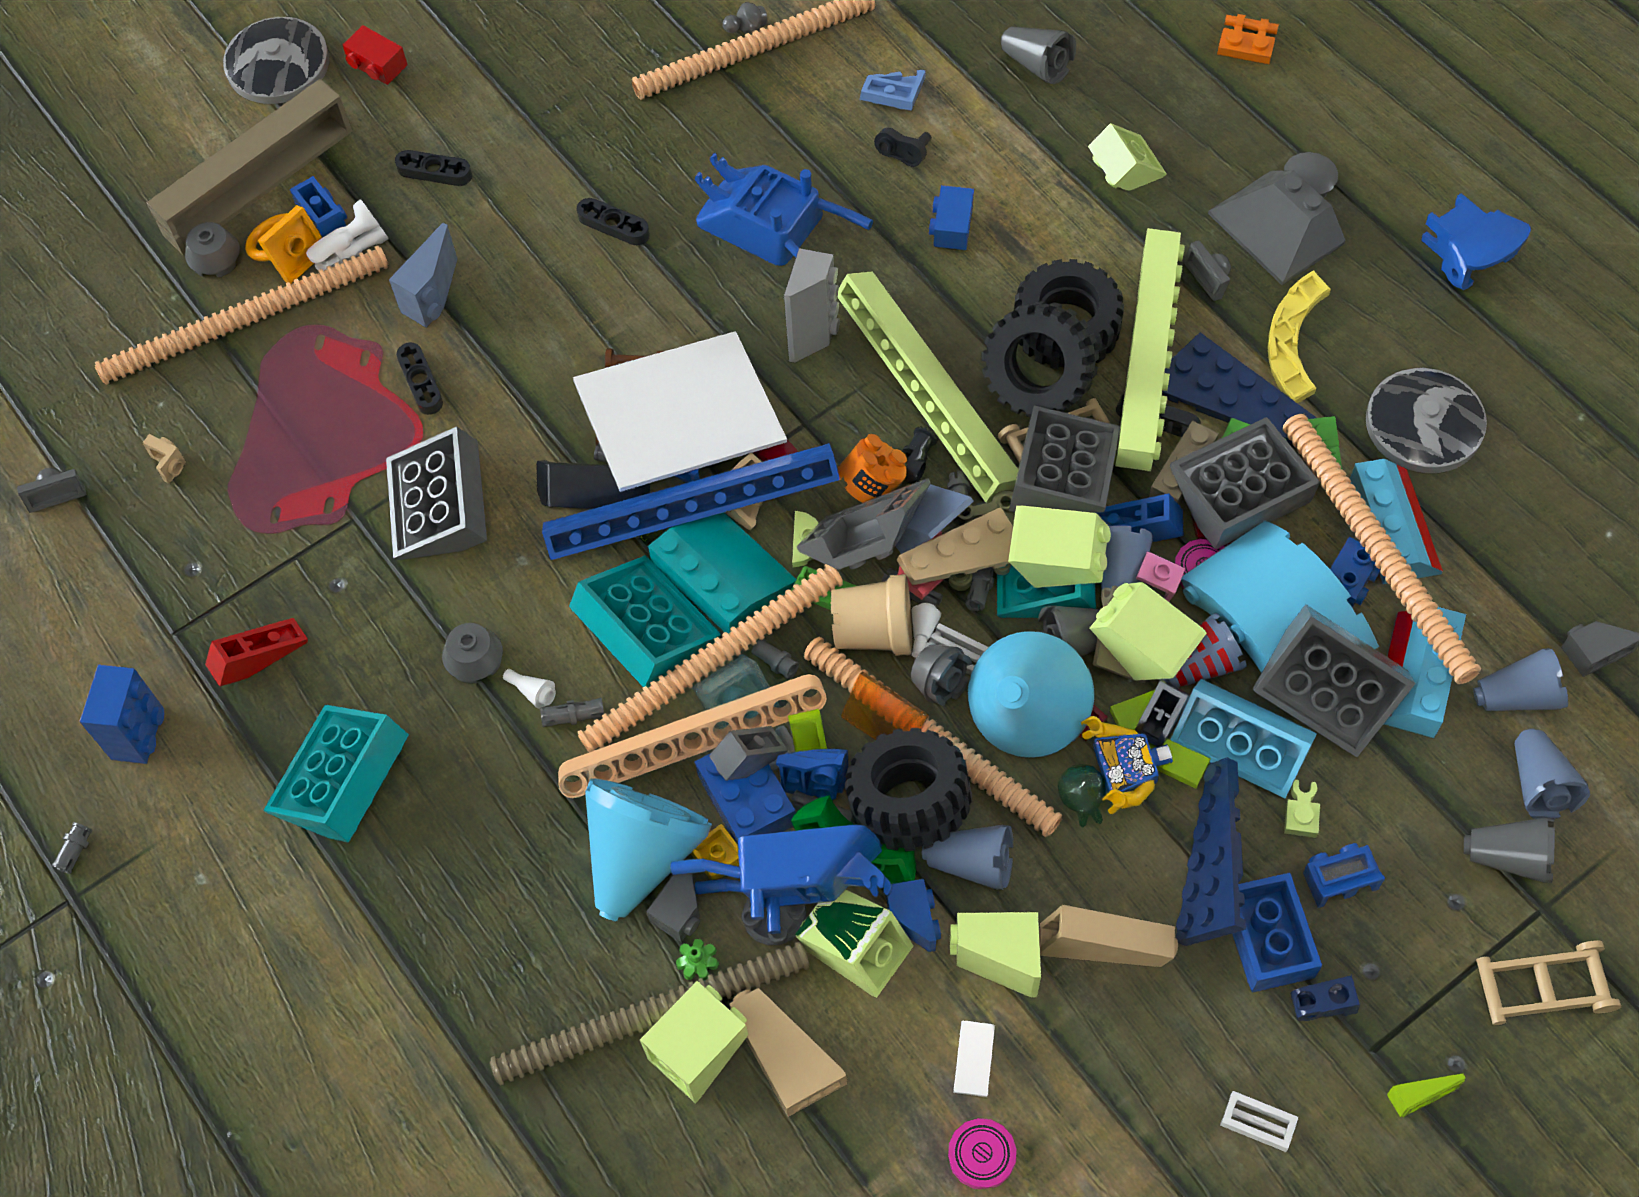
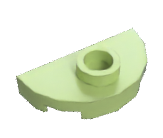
M795 511L793 567L805 566L808 564V561L813 559L800 553L796 546L819 524L816 518L800 511Z

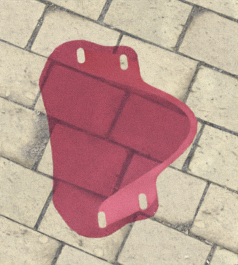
M306 325L295 328L283 336L263 357L260 365L258 394L243 451L228 483L227 490L234 513L243 526L260 533H279L301 525L335 523L345 514L350 492L355 483L387 469L386 458L421 442L423 438V425L418 415L408 404L385 388L379 381L378 374L383 351L378 343L348 337L329 326ZM319 334L325 335L322 349L316 350L314 345ZM364 350H369L368 364L361 366V354ZM328 497H333L335 499L333 510L330 514H325L323 512L325 501ZM278 506L281 508L280 517L277 523L272 524L270 523L272 509Z

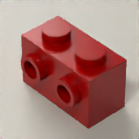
M364 25L342 44L346 55L345 59L352 68L360 69L373 80H379L386 85L408 65L403 47Z

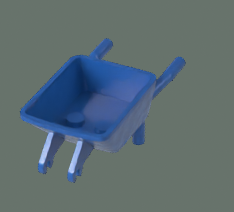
M713 153L710 157V162L725 180L719 186H716L709 176L703 180L701 172H698L695 176L697 184L710 197L697 215V226L774 265H785L793 256L797 257L799 247L821 220L823 210L843 217L867 230H870L873 225L872 219L851 209L821 199L818 190L812 187L811 172L808 169L800 172L799 181L767 165L734 169L728 165L724 157L718 161L717 154Z
M847 825L739 837V867L703 858L673 861L670 865L672 875L707 871L740 879V881L730 879L695 882V892L697 895L728 891L744 893L750 899L751 919H764V908H767V931L769 934L781 932L780 906L832 902L849 886L866 887L874 897L878 896V887H884L886 896H889L892 891L890 881L871 863L881 853L882 845L876 835L863 825Z

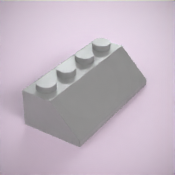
M799 248L784 294L789 362L795 363L829 346L832 335H837L840 318H837L839 302L836 299L839 286L835 284L838 268L834 267L832 254Z

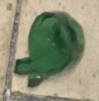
M1087 764L1072 765L1065 770L1059 779V796L1064 805L1077 812L1079 826H1086L1088 816L1090 815L1096 823L1101 824L1103 818L1098 807L1103 802L1102 798L1106 795L1105 779L1102 773L1094 766Z

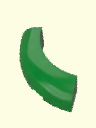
M830 795L806 804L796 812L791 820L796 831L854 825L841 814ZM883 844L881 853L871 863L884 874L891 884L915 880L916 860L914 851H905L904 848H898V851L886 848V844Z

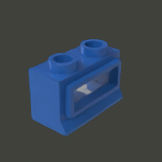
M1353 843L1339 850L1340 854L1329 857L1327 853H1320L1309 859L1310 863H1307L1303 875L1318 908L1324 907L1329 897L1342 894L1344 899L1356 895L1359 888L1370 885L1372 892L1379 890L1385 877L1380 872L1368 845L1359 848L1357 843Z

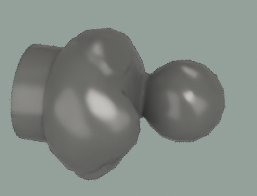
M745 2L739 7L736 16L728 15L724 18L723 28L728 33H735L740 30L744 34L749 33L752 35V31H759L760 27H764L767 24V13L763 6H756L753 3Z

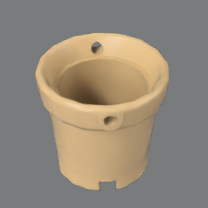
M905 574L890 575L888 580L884 582L831 591V614H833L834 621L832 631L836 649L891 650L895 656L911 654V604L908 580Z

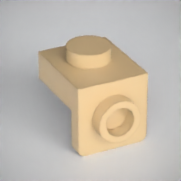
M149 434L143 441V445L151 458L159 461L156 469L162 479L167 483H171L174 477L181 473L186 461L178 447L165 437L159 439Z

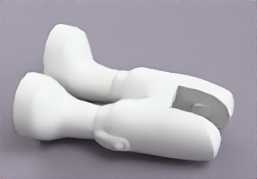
M361 199L353 205L355 218L350 224L333 230L307 250V257L311 262L315 263L317 270L322 269L324 271L327 269L326 266L329 265L334 267V263L338 262L341 264L343 259L351 260L353 255L356 258L363 250L373 245L382 244L389 239Z

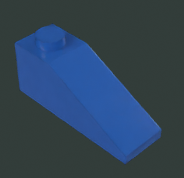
M1170 493L1106 506L1104 512H1097L1108 526H1131V532L1139 534L1140 528L1150 531L1153 535V542L1183 536V509Z

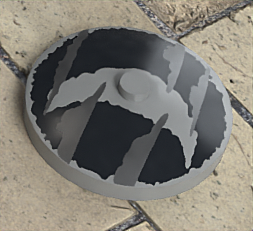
M274 17L255 22L240 31L231 40L225 51L223 67L231 87L239 95L257 103L278 104L291 100L317 80L323 79L329 66V51L320 31L310 23L292 17Z
M1429 368L1402 370L1387 377L1374 390L1366 411V427L1376 448L1393 463L1422 473L1446 472L1468 462L1478 451L1487 427L1486 413L1477 394L1457 377Z

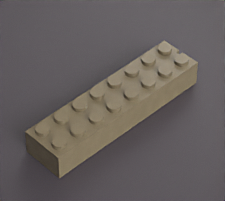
M321 79L317 80L146 202L153 217L157 220L156 223L163 237L183 255L185 253L187 235L193 227L205 222H213L223 226L351 133L352 129L341 97Z

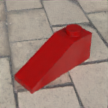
M290 618L211 641L205 665L221 687L251 677L305 645L308 638L295 619Z

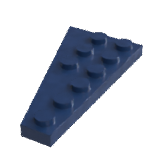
M1201 332L1171 359L1170 369L1165 368L1164 373L1170 374L1168 389L1167 391H1162V395L1167 396L1169 401L1177 404L1179 401L1195 407L1196 411L1227 423L1230 422L1231 418L1251 425L1267 417L1293 448L1295 447L1292 441L1288 439L1287 434L1283 431L1285 422L1298 414H1305L1308 419L1317 418Z
M1228 757L1208 764L1204 773L1205 784L1199 801L1197 826L1193 832L1192 853L1187 864L1188 874L1186 885L1182 891V907L1176 922V939L1179 944L1184 946L1246 930V921L1240 917V907L1245 904L1244 894L1239 892L1238 882L1243 876L1241 833L1236 831L1235 822L1240 820V809L1236 808L1234 799L1239 793L1238 762Z

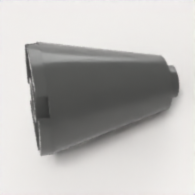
M1012 26L1004 31L1001 36L1002 50L1046 83L1055 85L1061 82L1070 70L1066 68L1069 60L1074 61L1076 40L1067 31Z
M1045 606L1041 609L1038 616V622L1043 621V630L1038 632L1053 635L1067 642L1082 658L1095 652L1098 637L1091 631L1090 627L1096 621V615L1101 609Z
M1546 817L1471 829V835H1464V854L1470 855V861L1543 883H1552L1553 873H1551V864H1554L1555 827L1553 826L1555 819Z

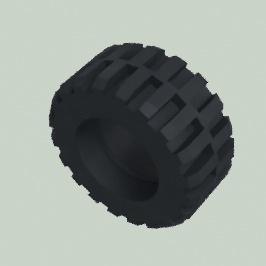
M1062 259L1054 260L1051 265L1045 263L1038 266L1037 272L1031 271L1025 276V281L1020 283L1017 295H1015L1014 310L1036 302H1046L1049 305L1052 303L1071 304L1083 308L1092 316L1087 321L1089 326L1086 330L1089 335L1094 333L1097 341L1093 344L1094 350H1099V359L1095 362L1102 361L1106 354L1111 353L1115 348L1121 331L1124 304L1122 292L1117 289L1118 284L1112 277L1107 278L1108 273L1100 267L1097 270L1093 268L1094 264L1086 261L1084 264L1078 263V259H1069V262H1062ZM1036 332L1026 335L1019 342V345L1023 346V351L1029 357L1035 356L1036 362L1042 365L1044 363L1050 364V368L1057 370L1059 367H1065L1063 352L1057 342L1051 337Z
M1046 302L1024 305L1008 313L1003 319L998 321L992 327L993 332L987 335L984 342L987 349L982 352L981 359L986 361L987 367L983 368L982 371L984 378L989 377L991 380V384L987 385L990 392L997 391L1000 395L997 401L1003 406L1007 403L1012 406L1011 411L1016 414L1026 412V416L1031 417L1034 405L1063 412L1081 399L1093 384L1091 382L1092 378L1096 376L1098 367L1095 366V361L1099 359V350H1094L1093 346L1097 341L1094 333L1089 335L1086 328L1089 326L1084 319L1079 321L1075 317L1077 313L1072 309L1064 310L1061 304L1052 303L1049 305ZM1036 332L1045 334L1055 340L1060 346L1064 355L1065 368L1062 377L1056 383L1049 386H1040L1029 381L1020 371L1016 358L1019 342L1028 334Z
M911 728L910 731L896 729L893 730L894 733L889 735L883 733L877 736L876 741L873 743L867 742L861 748V753L857 752L851 760V765L846 771L845 789L856 825H863L870 829L879 839L881 845L886 844L887 849L898 851V848H904L905 851H915L916 847L924 846V849L933 847L934 842L938 840L943 842L950 837L951 831L956 832L963 824L962 819L965 820L970 811L972 792L963 754L957 746L953 745L951 740L945 736L939 738V734L934 731L927 730V732H922L920 728ZM918 780L932 783L929 788L915 796L895 798L885 795L890 789L903 782Z

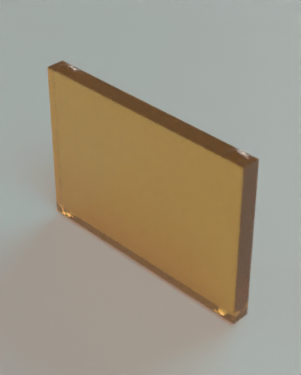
M862 671L858 675L840 717L876 740L877 736L883 733L886 735L894 733L893 730L896 729L910 731L911 728H920L922 730L929 714Z

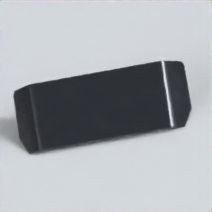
M539 460L536 463L537 493L541 504L548 507L595 509L650 493V483L620 492L609 465L555 463L547 460Z

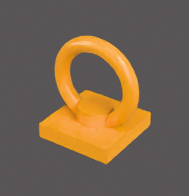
M296 205L289 213L272 216L255 227L246 240L245 250L247 255L253 260H271L283 280L292 284L295 279L300 277L314 264L309 260L306 252L322 236L305 209ZM257 243L260 244L263 250H258L256 248Z

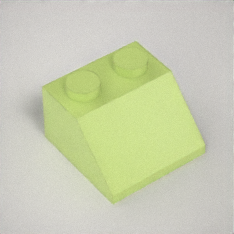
M1110 123L1088 146L1094 155L1092 157L1094 162L1107 174L1105 179L1114 188L1119 187L1130 191L1161 179L1167 174L1141 135Z

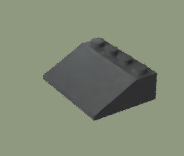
M1034 405L1009 511L1016 512V506H1031L1090 513L1104 512L1121 426Z
M1267 417L1170 463L1171 471L1197 527L1215 550L1238 539L1263 521L1272 522L1310 503L1320 484L1317 477Z
M456 426L386 458L393 559L404 560L459 552L487 541L479 449L476 439Z
M1305 604L1283 634L1256 682L1253 691L1355 757H1358L1416 683L1408 670Z

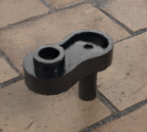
M888 127L882 129L876 135L874 145L880 154L896 158L907 166L916 167L925 159L927 155L925 146L931 141L932 137L928 132H924L918 139L907 137Z

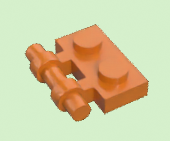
M1242 14L1237 16L1226 15L1224 25L1232 26L1234 30L1223 28L1217 55L1270 64L1275 37L1265 35L1266 33L1276 35L1279 24L1270 23L1268 19L1261 18V21L1245 18L1246 15ZM1242 29L1258 31V34L1244 32Z

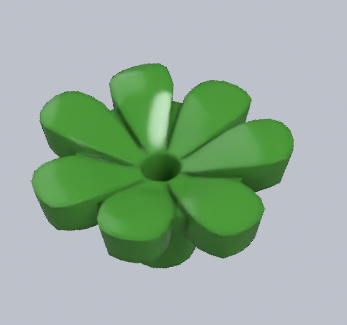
M695 939L691 947L684 943L679 949L683 956L676 960V967L679 970L684 969L683 976L687 980H692L695 974H698L699 979L703 978V980H706L709 975L707 969L715 970L719 966V961L711 957L716 954L717 949L712 944L704 946V942L701 939Z

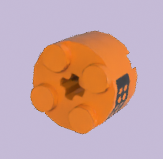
M868 434L866 438L858 442L838 467L840 480L844 478L848 484L845 487L846 491L863 503L897 489L906 477L905 463L907 458L901 450L893 449L887 443L882 442L877 435Z

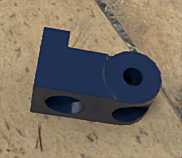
M1352 975L1304 986L1290 993L1298 1021H1310L1324 1016L1357 1014L1360 1006Z

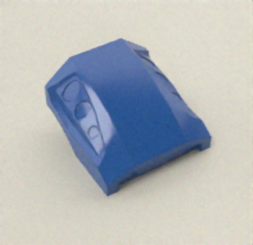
M815 749L778 755L776 765L779 766L780 784L783 790L790 794H794L796 790H799L802 793L818 798L830 795L832 800L836 799L837 793H843L845 788V775L849 766L848 750Z

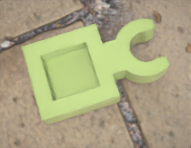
M1294 780L1291 787V795L1295 800L1288 799L1286 803L1284 834L1317 837L1319 833L1320 804L1311 802L1317 792L1316 782H1311L1309 792L1304 793L1299 789V780Z

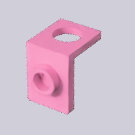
M1147 552L1136 579L1166 592L1164 599L1169 602L1177 591L1185 568Z

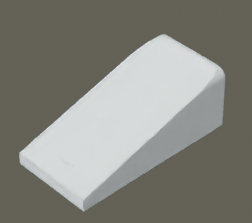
M961 1021L954 1093L987 1097L995 1025Z

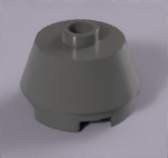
M213 222L201 223L190 230L186 238L185 259L191 269L200 276H203V274H216L217 278L225 276L236 267L235 261L240 254V245L233 234L221 225Z
M461 624L449 633L442 652L444 667L459 681L471 684L477 683L476 680L483 679L490 674L493 676L499 669L503 655L502 643L494 632L479 624Z
M932 644L924 648L917 656L912 667L911 679L928 702L945 706V701L949 698L958 699L969 682V678L965 674L967 666L972 665V661L959 647Z

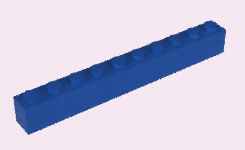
M825 444L544 522L542 534L550 559L553 560L838 481L840 477L830 444Z

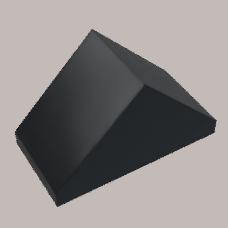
M1161 679L1135 728L1138 734H1145L1148 742L1156 747L1164 745L1179 721L1190 694Z

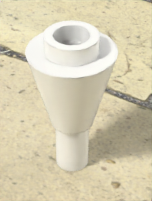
M920 603L911 609L915 639L912 656L915 658L926 648V643L941 617V612L930 603Z
M507 669L503 675L505 681L515 685L538 709L550 705L555 698L556 692L553 681L522 676L511 669Z

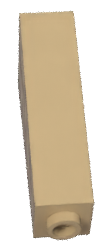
M1067 905L1060 906L1040 923L1039 928L1041 956L1162 967L1174 959L1178 950L1175 926Z
M759 988L752 992L750 989L744 990L733 998V1002L729 1003L730 1009L735 1007L747 1019L745 1023L748 1031L746 1041L788 1117L847 1085V1077L844 1070Z

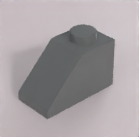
M1597 621L1585 627L1583 624H1579L1567 632L1568 637L1561 648L1582 677H1585L1635 652L1639 646V633Z
M772 726L730 731L709 757L715 764L719 774L728 781L749 777L775 761L778 755L785 754L788 749Z
M692 873L673 875L646 911L650 923L679 942H682L686 935L691 936L700 924V914Z

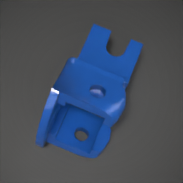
M1460 193L1455 201L1456 207L1440 218L1433 212L1428 214L1426 225L1436 233L1437 238L1425 232L1422 235L1421 241L1443 259L1441 270L1445 272L1450 283L1461 290H1465L1474 283L1470 278L1472 270L1486 269L1500 262L1506 263L1511 260L1527 241L1531 228L1529 224L1500 210L1490 211L1486 214Z

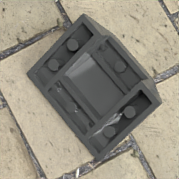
M1294 170L1270 171L1208 212L1281 285H1284L1343 246L1346 241L1332 205Z
M929 478L824 517L796 546L798 551L838 570L847 566L850 569H855L867 562L866 559L875 557L876 560H880L893 553L892 549L900 541L931 484Z

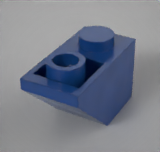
M924 879L891 884V894L889 896L885 895L888 910L892 911L910 940L928 952L936 951V940L941 939L938 919L932 920L930 909L935 908L932 889L926 890Z

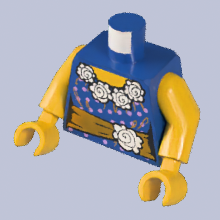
M1090 716L1081 721L1082 725L1085 724L1090 728V730L1082 733V737L1084 739L1097 737L1094 739L1093 749L1107 791L1102 801L1110 800V804L1113 803L1108 812L1114 814L1120 808L1139 806L1151 794L1155 784L1158 782L1159 775L1156 767L1173 762L1168 744L1150 749L1146 735L1138 734L1136 730L1115 724L1103 723L1095 716Z

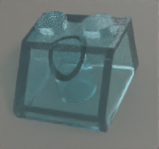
M743 654L692 688L706 711L770 688L757 662ZM777 701L774 704V707L781 708ZM749 711L744 715V717L749 719L754 718L755 716H757L758 712ZM722 721L718 722L716 726L718 729H724L729 723Z

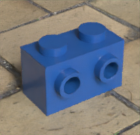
M314 176L290 189L295 204L305 209L322 238L333 230L346 226L344 220L347 219L345 211L340 204L336 205L333 202L334 199L326 187L322 188Z
M941 185L939 197L934 196L933 213H937L936 219L931 218L929 235H934V247L967 250L974 189Z
M1349 536L1330 570L1351 595L1346 600L1353 608L1355 603L1360 606L1362 605L1369 592V589L1365 588L1369 580L1372 582L1376 581L1381 569L1375 566V562L1370 558L1371 554L1365 551V547L1359 541Z

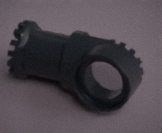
M916 427L910 444L906 445L902 450L908 460L906 461V477L903 481L910 484L921 480L926 468L927 453L931 446L936 445L939 440L938 436L931 432V429L927 431V427Z

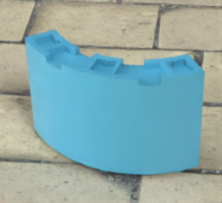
M1263 521L1181 578L1185 588L1183 589L1185 598L1191 604L1199 606L1210 615L1217 613L1220 616L1218 621L1226 623L1236 642L1242 645L1261 673L1286 629L1305 604L1372 648L1376 649L1379 647L1362 612L1356 615L1346 600L1351 595L1339 579L1305 544L1301 543L1297 546L1288 539L1290 538L1289 532L1273 523Z

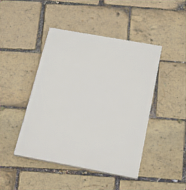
M736 331L573 377L575 386L620 492L787 442L784 431Z

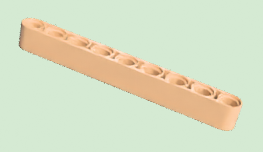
M803 675L567 760L559 767V790L568 798H578L585 795L590 779H603L620 783L714 749L730 731L766 726L775 727L789 722V715L815 709L820 710L827 700L824 687L820 679L815 675ZM810 689L817 690V693L812 697L803 696ZM779 700L788 701L786 706L782 708L774 707V704ZM749 711L758 712L757 716H755L754 718L749 719L744 717V715ZM724 721L729 723L724 729H716L714 727L718 722ZM691 732L699 734L697 738L692 740L684 738L686 734ZM659 743L670 745L665 750L655 749V746ZM629 754H637L640 756L635 761H628L625 759V757ZM603 764L610 767L608 770L603 772L597 771L595 769L597 766ZM572 775L578 776L580 778L576 782H568L567 780H565L568 776Z

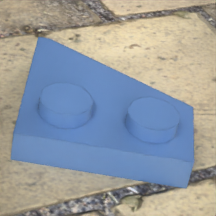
M917 70V76L902 77L901 72L887 75H868L861 90L860 100L912 111L925 80V70Z

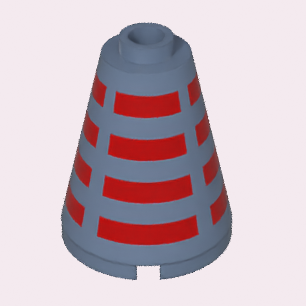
M1217 613L1212 614L1199 625L1207 634L1174 678L1163 679L1164 681L1179 688L1197 683L1201 679L1215 678L1240 671L1247 667L1245 660L1239 663L1237 657L1243 654L1224 621L1219 624L1216 622L1220 618Z

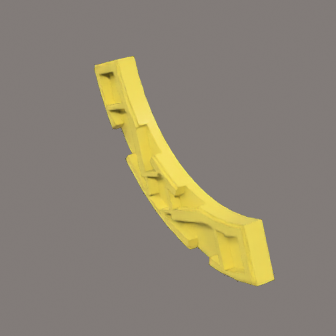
M1314 270L1296 282L1289 289L1281 303H1279L1268 335V358L1275 382L1280 391L1296 403L1305 400L1315 394L1316 391L1315 385L1306 374L1301 359L1298 356L1299 330L1307 314L1316 304L1329 296L1331 291Z

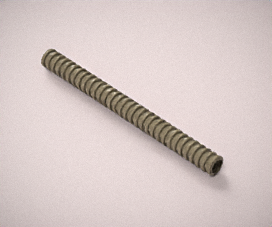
M798 941L795 942L794 947L787 945L783 951L777 949L773 955L770 952L766 953L765 958L758 956L756 957L757 961L747 960L746 965L742 966L739 963L736 969L729 967L727 968L728 972L718 971L717 976L713 977L710 974L708 979L703 980V978H700L698 982L705 988L708 985L712 986L722 998L726 997L729 1000L732 998L731 995L735 993L737 995L743 990H751V987L754 986L760 988V984L764 982L768 985L772 979L779 981L780 976L783 975L787 978L790 976L789 973L794 971L797 974L801 968L808 970L810 964L803 945ZM689 982V986L685 988L681 985L677 991L670 989L669 994L666 995L662 992L659 994L660 997L656 999L654 996L649 997L650 1001L648 1002L641 1000L639 1001L640 1005L637 1006L634 1003L630 1004V1008L627 1010L622 1007L619 1013L615 1014V1011L610 1012L611 1016L605 1017V1015H601L600 1020L596 1021L593 1018L590 1020L591 1023L587 1025L585 1022L580 1023L581 1027L579 1028L572 1026L570 1027L571 1031L561 1030V1034L558 1036L553 1033L550 1039L546 1040L543 1037L539 1043L532 1041L531 1046L521 1045V1049L518 1051L513 1048L510 1054L503 1052L499 1058L492 1056L490 1065L495 1080L501 1086L505 1084V1080L509 1079L512 1082L515 1080L514 1077L518 1075L520 1078H523L526 1072L533 1074L535 1072L534 1069L544 1070V1066L547 1064L552 1067L555 1061L559 1060L562 1063L566 1057L573 1059L574 1054L579 1053L580 1056L583 1055L584 1050L589 1049L591 1052L594 1051L595 1046L599 1045L602 1048L604 1043L609 1042V1044H612L616 1038L623 1040L624 1035L628 1034L631 1037L634 1035L633 1032L637 1030L639 1033H642L645 1027L651 1029L653 1024H656L694 983Z

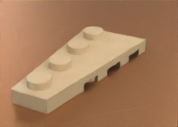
M999 507L900 554L897 562L912 585L946 579L950 575L959 573H975L979 569L993 567V569L1004 567L1009 563L1013 525L1002 508Z

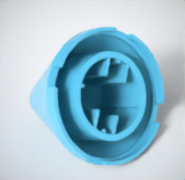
M1019 632L996 641L978 659L969 680L968 702L977 728L995 747L1015 756L1042 757L1063 749L1072 741H1075L1085 729L1086 725H1082L1081 721L1091 716L1094 705V685L1089 668H1087L1078 652L1067 642L1042 632Z
M590 779L585 796L595 907L601 910L600 916L612 921H618L619 917L625 918L671 873V862L683 861L708 836L712 823H709L708 819L657 795L651 793L646 795L636 792L630 786L608 780Z

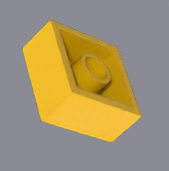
M722 824L710 831L708 836L690 853L694 859L703 858L739 866L738 844ZM705 871L710 880H718L725 876Z

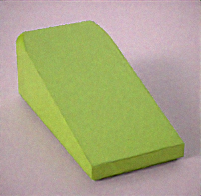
M1457 1074L1395 1085L1387 1093V1096L1399 1116L1405 1117L1459 1089L1465 1082L1466 1077L1464 1074Z

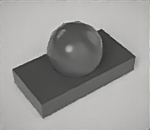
M1199 240L1192 242L1183 263L1213 301L1222 299L1230 282L1228 275L1231 271V263L1228 257L1223 254L1210 255Z
M44 468L39 471L36 481L17 487L18 495L29 513L87 495L86 488L75 469L61 472L56 468Z

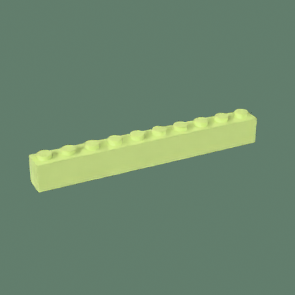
M1147 228L1115 466L1151 471L1153 460H1159L1161 442H1156L1157 436L1162 437L1164 419H1159V413H1165L1167 396H1162V391H1167L1170 374L1164 373L1165 368L1170 369L1172 351H1167V346L1172 347L1175 330L1170 329V325H1175L1177 308L1172 307V304H1177L1180 287L1175 286V282L1180 283L1182 266L1177 265V262H1182L1185 245L1180 244L1181 233Z
M873 271L847 274L839 287L838 299L986 503L992 502L994 495L1000 491L1008 490L1013 492L1018 468Z

